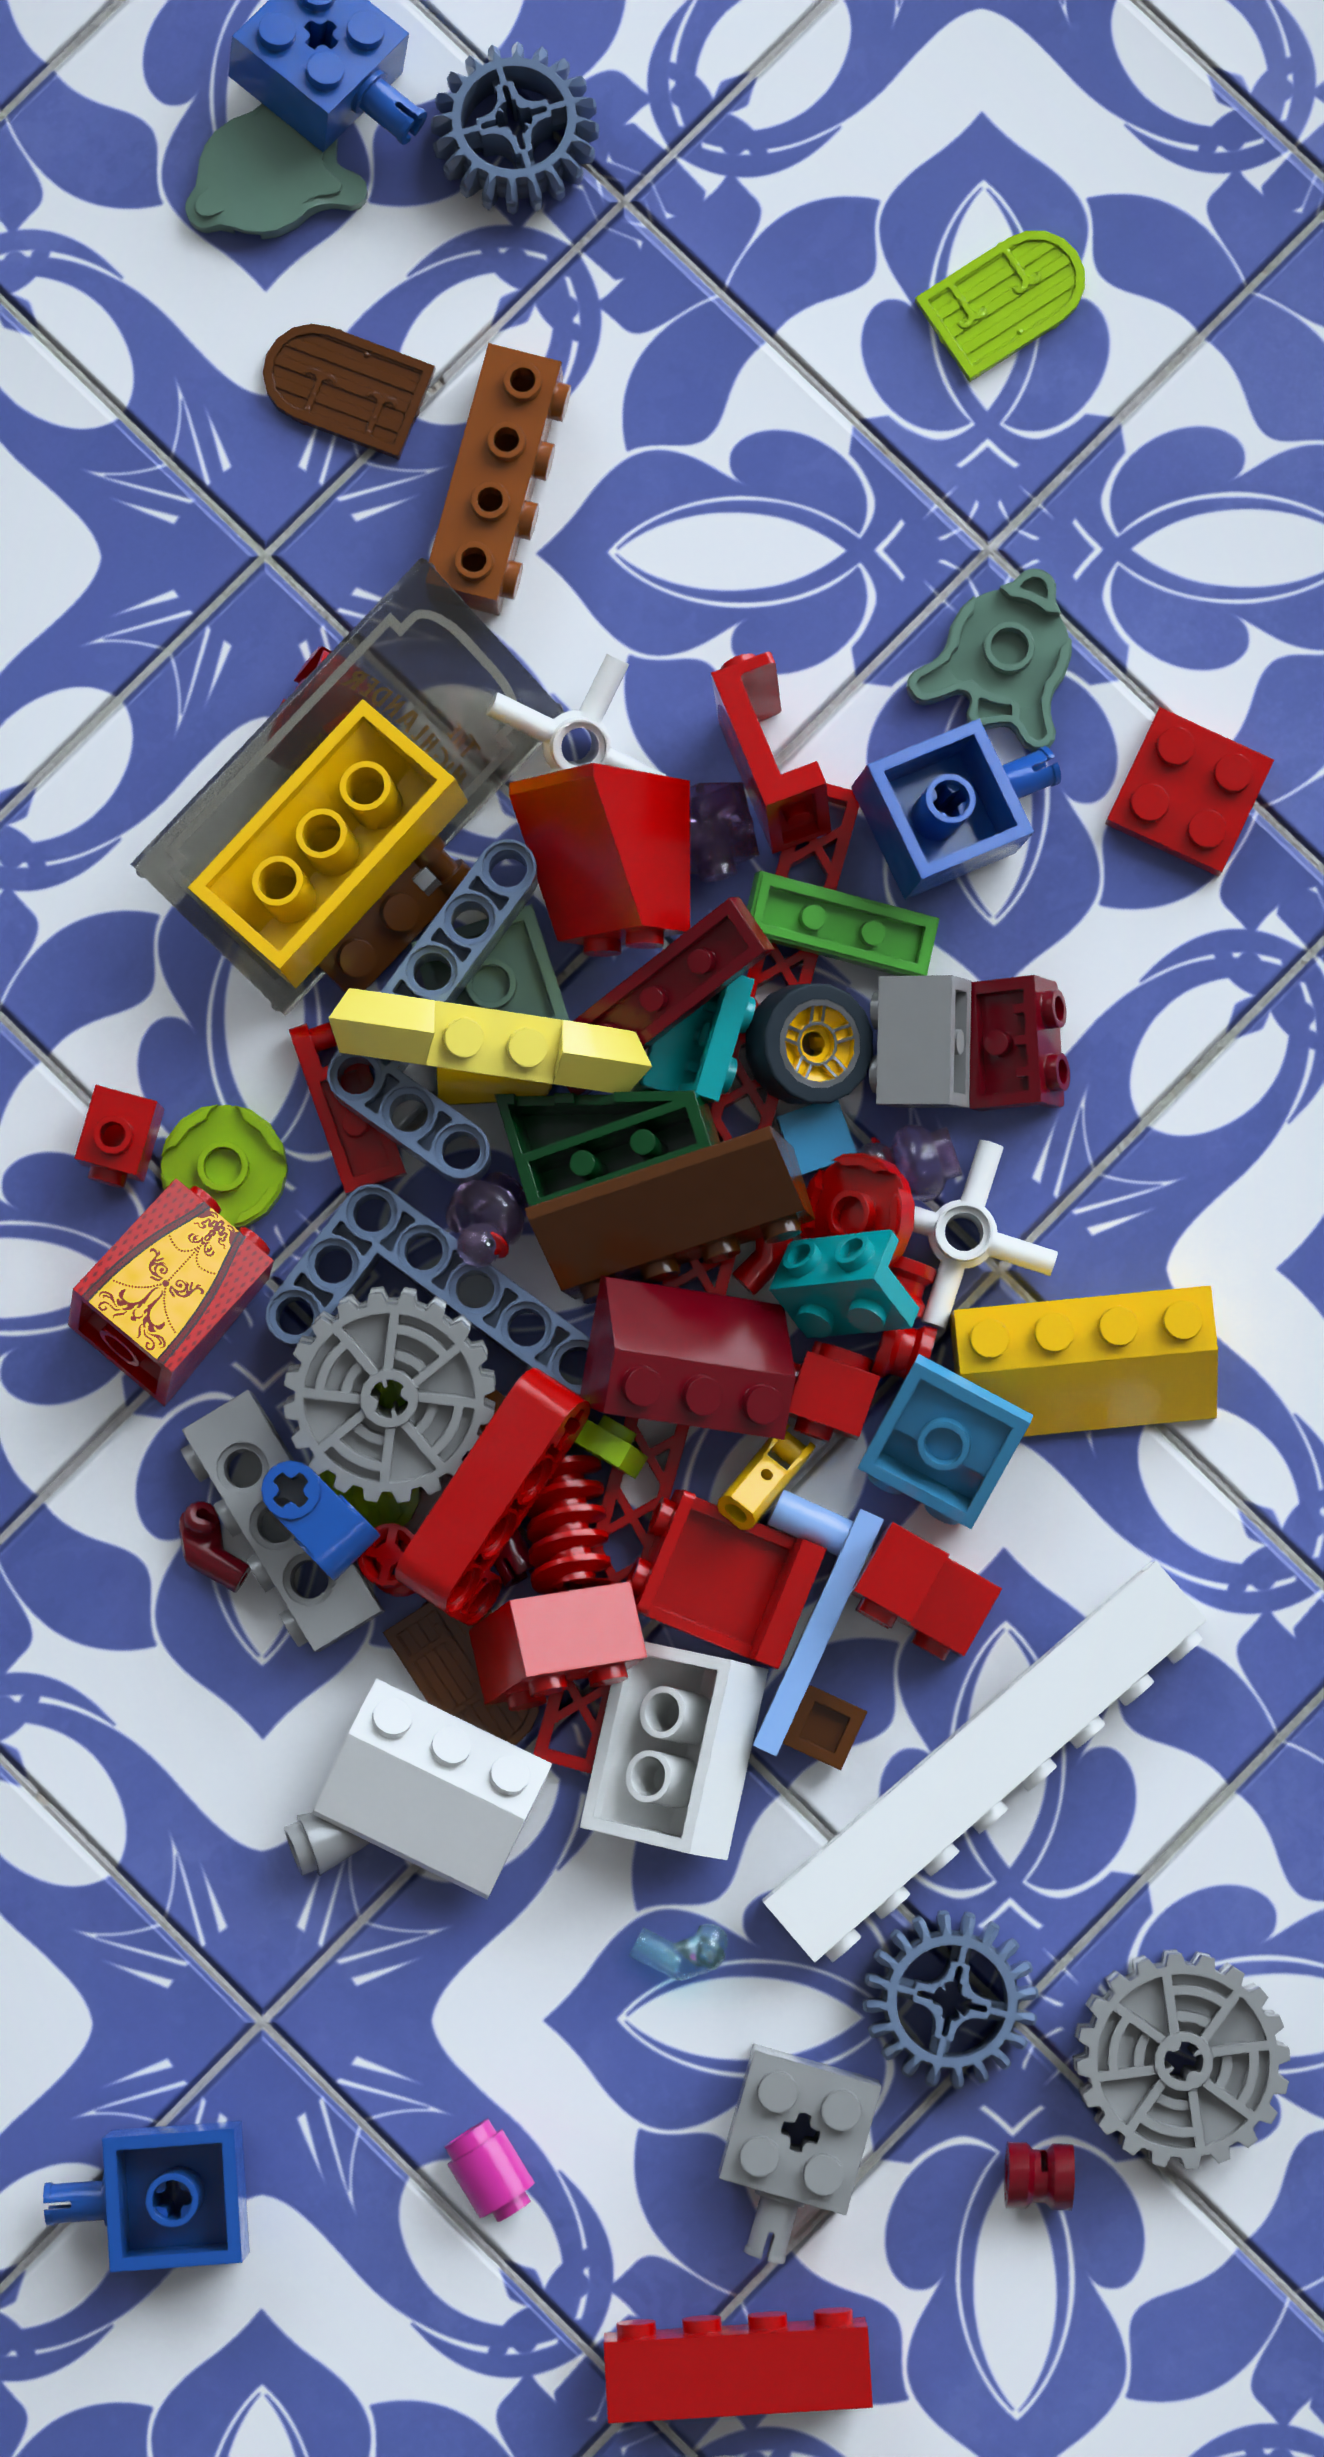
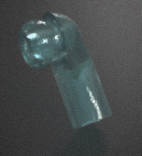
M714 1924L699 1926L693 1937L677 1943H673L643 1927L629 1956L675 1980L683 1981L716 1970L725 1960L726 1954L724 1951L729 1941L725 1931Z

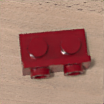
M1037 975L971 982L970 1109L988 1111L1035 1105L1048 1108L1064 1106V1091L1069 1087L1070 1068L1066 1056L1061 1052L1060 1028L1066 1023L1067 1011L1064 996L1058 990L1055 981Z

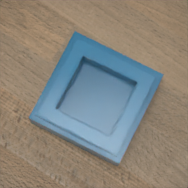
M838 1100L829 1104H811L776 1118L782 1137L794 1148L802 1177L827 1169L836 1162L831 1160L842 1154L857 1153Z

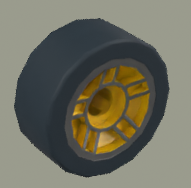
M831 984L789 985L769 994L755 1009L752 1021L746 1030V1058L754 1079L769 1095L788 1104H829L849 1095L865 1078L873 1057V1031L865 1010L850 993ZM809 1032L811 1034L808 1039L810 1041V1048L814 1050L813 1055H807L802 1048L803 1037Z

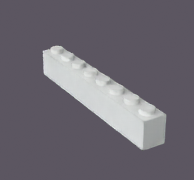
M1157 1561L1149 1562L762 1899L763 1903L814 1963L824 1954L831 1962H834L861 1938L855 1927L872 1912H875L880 1919H883L909 1897L910 1893L903 1885L919 1871L924 1869L931 1877L959 1853L953 1842L966 1830L973 1826L980 1834L997 1821L1008 1810L1001 1800L1021 1783L1027 1791H1030L1044 1780L1057 1767L1050 1757L1070 1741L1078 1749L1102 1729L1106 1723L1100 1718L1099 1714L1117 1699L1124 1706H1127L1154 1683V1680L1148 1674L1154 1666L1166 1656L1175 1664L1203 1640L1196 1630L1207 1619Z

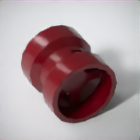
M1007 2142L1004 2163L1005 2207L1026 2209L1033 2202L1046 2203L1051 2210L1072 2211L1075 2189V2155L1073 2144L1053 2143L1046 2150L1032 2149L1027 2142Z

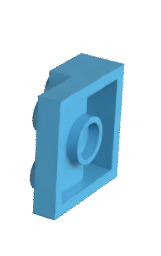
M918 1354L857 1469L867 1473L869 1480L881 1490L891 1494L904 1493L925 1504L926 1511L937 1520L950 1525L960 1523L972 1529L1029 1427L1033 1414Z

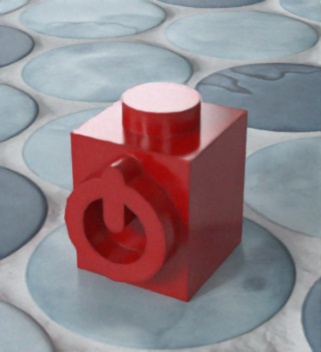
M95 1085L74 1157L82 1166L90 1168L87 1178L119 1188L125 1187L127 1178L144 1182L165 1111L158 1101Z
M815 1341L812 1351H807L803 1364L794 1362L796 1378L789 1417L797 1419L793 1430L824 1442H830L833 1432L857 1441L880 1379L879 1375L870 1373L874 1361L853 1351Z

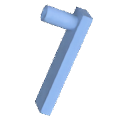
M785 1489L783 1490L768 1525L796 1538L805 1539L827 1549V1552L836 1555L837 1558L753 1740V1746L777 1756L884 1519L860 1509L854 1521Z

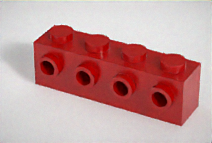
M833 2307L814 2310V2320L787 2322L786 2312L766 2311L748 2314V2324L722 2326L721 2316L717 2315L686 2317L682 2319V2328L656 2330V2321L652 2319H633L617 2322V2332L604 2333L603 2342L608 2424L873 2408L869 2337L865 2317L853 2318L852 2308Z

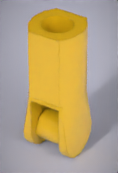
M437 1067L438 1098L448 1105L497 1103L494 1094L546 1096L552 1089V1084Z
M788 1423L785 1439L768 1438L718 1499L717 1507L719 1513L740 1530H749L754 1527L816 1448V1445L811 1441L806 1446L789 1433L787 1429L791 1425ZM773 1451L788 1463L790 1467L786 1470L767 1454Z

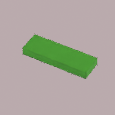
M758 871L754 874L747 909L771 943L897 976H927L940 919L764 871Z

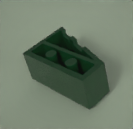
M694 1090L614 1092V1094L606 1095L554 1093V1096H516L515 1094H494L529 1207L720 1143L709 1105Z

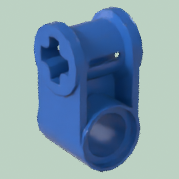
M292 1460L280 1462L272 1467L263 1478L261 1492L263 1502L269 1511L295 1536L293 1540L334 1581L381 1536L341 1494L337 1495L310 1467L302 1462ZM284 1474L291 1480L297 1479L300 1475H303L308 1480V1483L303 1488V1492L308 1500L301 1507L292 1502L281 1507L276 1502L281 1493L276 1482Z

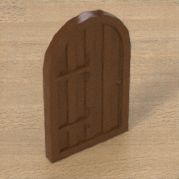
M311 323L293 327L275 340L266 354L263 377L269 398L280 412L302 425H308L400 460L414 422L420 414V407L436 368L432 364L346 333L341 329Z
M426 1601L422 1604L421 1608L383 1632L428 1704L513 1745H517L532 1730L539 1713V1706L525 1710L509 1711L507 1702L484 1704L469 1630L476 1624L468 1626ZM491 1609L489 1610V1612H488L480 1621H482V1620L485 1619L487 1616H489L491 1613H493V1612L491 1611Z

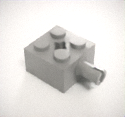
M753 2044L718 2169L719 2179L756 2189L755 2193L760 2195L748 2243L745 2245L743 2252L761 2259L769 2233H773L767 2253V2261L784 2264L786 2260L785 2253L798 2207L804 2208L808 2204L842 2215L847 2214L882 2087L878 2079ZM799 2113H806L809 2117L810 2126L817 2130L814 2137L804 2136L800 2144L790 2143L789 2131L781 2128L784 2121L795 2122Z

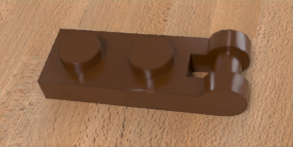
M438 835L317 965L344 993L349 988L366 990L439 913L471 868L462 859L454 861L443 850L445 842ZM426 867L436 879L423 891L412 878L421 869Z

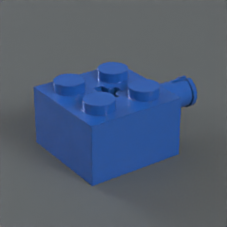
M268 0L232 35L228 76L322 152L363 112L396 137L397 141L402 145L411 141V136L408 132L413 136L417 135L428 116L423 108L416 106L391 86L403 73L409 32L369 0Z
M979 718L866 765L851 786V789L904 900L1011 856L1022 847L1034 833V830L1019 799L1046 787L1058 785L1061 782V771L1058 762L1046 767V761L1055 757L1048 747H1041L1031 754L1002 765ZM946 808L950 813V817L945 812H939L938 810Z
M242 2121L111 2130L102 2138L104 2164L102 2180L58 2184L49 2182L44 2185L43 2204L71 2202V2204L49 2205L48 2209H44V2218L47 2226H54L59 2223L104 2220L108 2233L110 2272L242 2263L250 2253ZM173 2180L179 2181L181 2190L190 2191L192 2198L182 2206L181 2211L175 2210V2203L172 2199H163L161 2192H164L173 2183Z

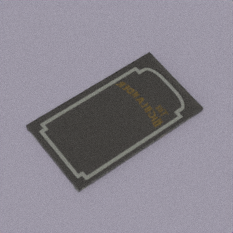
M421 557L130 865L135 869L137 876L145 878L271 1002V1006L275 1011H280L286 1016L325 974L316 966L295 989L188 889L189 885L362 699L451 774L466 796L468 803L438 834L445 842V846L542 744L541 741L486 715L488 706L495 693L503 694L552 719L564 713L563 707L552 699L436 571L435 566ZM425 868L421 869V870L412 878V880H414Z

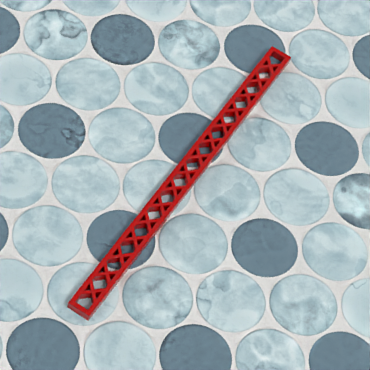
M826 783L828 802L846 806L841 826L818 839L816 837L806 841L807 845L795 851L797 845L782 850L775 875L789 878L790 868L814 856L826 876V882L823 887L836 891L858 814L859 803L852 790ZM836 843L832 860L830 861L824 849ZM771 943L774 950L768 955L774 966L762 972L766 959L765 956L749 969L747 977L755 979L750 996L755 998L757 988L779 976L782 977L786 986L811 984L819 955L800 950L784 959L776 944ZM803 963L797 982L791 969ZM756 1000L755 1009L759 1006L757 1000ZM739 1033L732 1055L738 1061L736 1077L741 1087L730 1093L728 1091L724 1095L721 1094L719 1102H712L710 1109L717 1133L722 1142L732 1139L722 1121L724 1109L748 1096L760 1117L758 1129H756L759 1130L767 1126L772 1127L779 1099L767 1093L764 1104L757 1091L763 1087L755 1079L751 1080L738 1059L741 1048L746 1046V1033ZM736 1256L712 1264L700 1263L699 1259L690 1261L688 1263L692 1268L691 1270L679 1277L677 1275L663 1281L662 1285L681 1288L698 1279L705 1292L726 1295ZM720 1266L714 1287L707 1273ZM626 1417L623 1426L637 1434L634 1440L640 1451L648 1457L646 1462L659 1482L660 1488L656 1498L633 1510L620 1488L625 1473L612 1466L601 1505L606 1508V1518L597 1522L595 1529L607 1531L609 1536L630 1524L643 1546L641 1558L647 1559L656 1535L648 1531L646 1534L638 1519L651 1511L654 1513L662 1497L670 1499L690 1426L677 1424L673 1436L650 1448L637 1426L639 1418ZM670 1449L663 1472L655 1457ZM617 1501L625 1515L610 1523ZM604 1545L591 1549L592 1553L605 1554L603 1550ZM633 1563L618 1572L615 1571L611 1564V1567L605 1570L608 1576L606 1580L613 1581V1584L622 1583L621 1581L628 1577ZM571 1680L567 1681V1690L574 1701L573 1703L559 1710L564 1691L549 1695L533 1755L553 1764L591 1774L611 1685L601 1686L582 1697L574 1681ZM602 1697L595 1720L587 1705ZM577 1710L580 1711L592 1733L586 1758L549 1748L555 1723Z

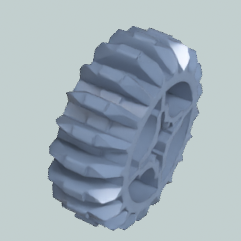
M518 41L511 49L512 57L501 58L500 50L493 44L488 48L489 63L482 65L477 58L469 55L465 59L468 77L450 71V74L447 76V85L452 93L444 92L437 94L435 105L436 109L442 114L431 119L432 133L440 137L433 143L435 157L447 160L443 166L444 175L447 180L451 181L462 178L460 191L466 199L483 189L482 205L487 210H490L496 204L498 197L506 198L507 211L512 215L518 211V199L529 198L530 206L538 212L543 207L541 193L548 191L552 198L561 202L565 197L562 179L569 183L580 185L583 180V170L579 164L593 163L595 149L589 142L599 138V124L591 120L597 113L596 102L591 97H583L587 91V86L582 75L568 79L570 64L565 58L556 61L548 67V51L543 46L535 51L532 59L524 58L523 45ZM516 88L537 92L553 103L549 104L547 99L540 101L526 100L518 94ZM495 93L497 99L495 108L489 114L476 118L477 125L466 127L467 121L476 106L485 98ZM507 108L511 109L514 122H518L521 130H524V133H522L523 149H520L516 135H512L510 128L506 127V124H508ZM566 129L555 151L543 161L535 164L533 154L537 146L546 140L552 139L553 132ZM482 152L484 157L494 155L506 157L512 162L515 169L494 166L480 158L476 153Z
M939 1910L936 1916L938 1931L929 1933L926 1922L918 1915L912 1918V1926L918 1935V1938L909 1943L905 1935L898 1929H894L890 1933L892 1941L901 1949L895 1958L885 1950L876 1949L873 1954L874 1959L879 1964L888 1967V1971L885 1977L876 1973H866L864 1983L872 1988L882 1989V1998L865 1999L862 2001V2008L865 2012L884 2013L885 2019L871 2024L868 2027V2032L872 2038L892 2033L894 2038L883 2047L881 2054L889 2061L905 2050L908 2056L901 2067L903 2075L908 2078L916 2073L920 2063L923 2062L928 2064L925 2072V2083L927 2086L936 2087L940 2080L941 2068L949 2069L952 2087L954 2089H961L964 2086L962 2068L972 2066L977 2080L980 2083H985L989 2080L988 2071L982 2062L992 2056L996 2064L1003 2070L1011 2066L1008 2056L1000 2050V2047L1006 2040L1015 2048L1021 2050L1026 2048L1028 2041L1021 2034L1013 2031L1015 2022L1035 2025L1037 2016L1028 2010L1018 2009L1019 2001L1034 2000L1039 1997V1993L1035 1986H1017L1016 1979L1027 1976L1033 1971V1967L1028 1960L1019 1961L1011 1966L1007 1962V1959L1018 1950L1019 1943L1014 1938H1010L1004 1941L997 1949L992 1946L999 1933V1925L990 1921L984 1926L980 1936H976L973 1934L976 1924L975 1915L971 1912H964L961 1917L959 1930H951L949 1912L947 1910ZM952 1945L950 1957H947L943 1971L936 1978L931 1980L914 1978L912 1980L902 1977L908 1966L924 1952L936 1947ZM972 1949L987 1957L995 1967L1002 1984L1003 2001L988 1998L971 1989L969 1984V1960ZM958 1967L956 1975L958 1991L962 1996L968 1998L971 2003L982 2005V2007L966 2004L962 2011L955 2008L956 2015L947 2016L945 2027L942 2031L945 2020L942 2017V2006L937 2001L932 2000L929 1995L917 1992L925 1991L935 1994L936 1989L940 1986L946 1991L944 1983L954 1981L956 1968ZM897 1997L910 1999L912 2002L926 2006L930 2010L932 2015L930 2032L932 2035L929 2048L917 2043L904 2030L898 2016ZM971 2018L997 2021L990 2034L977 2045L958 2052H948L950 2042L954 2040L957 2028L964 2021Z

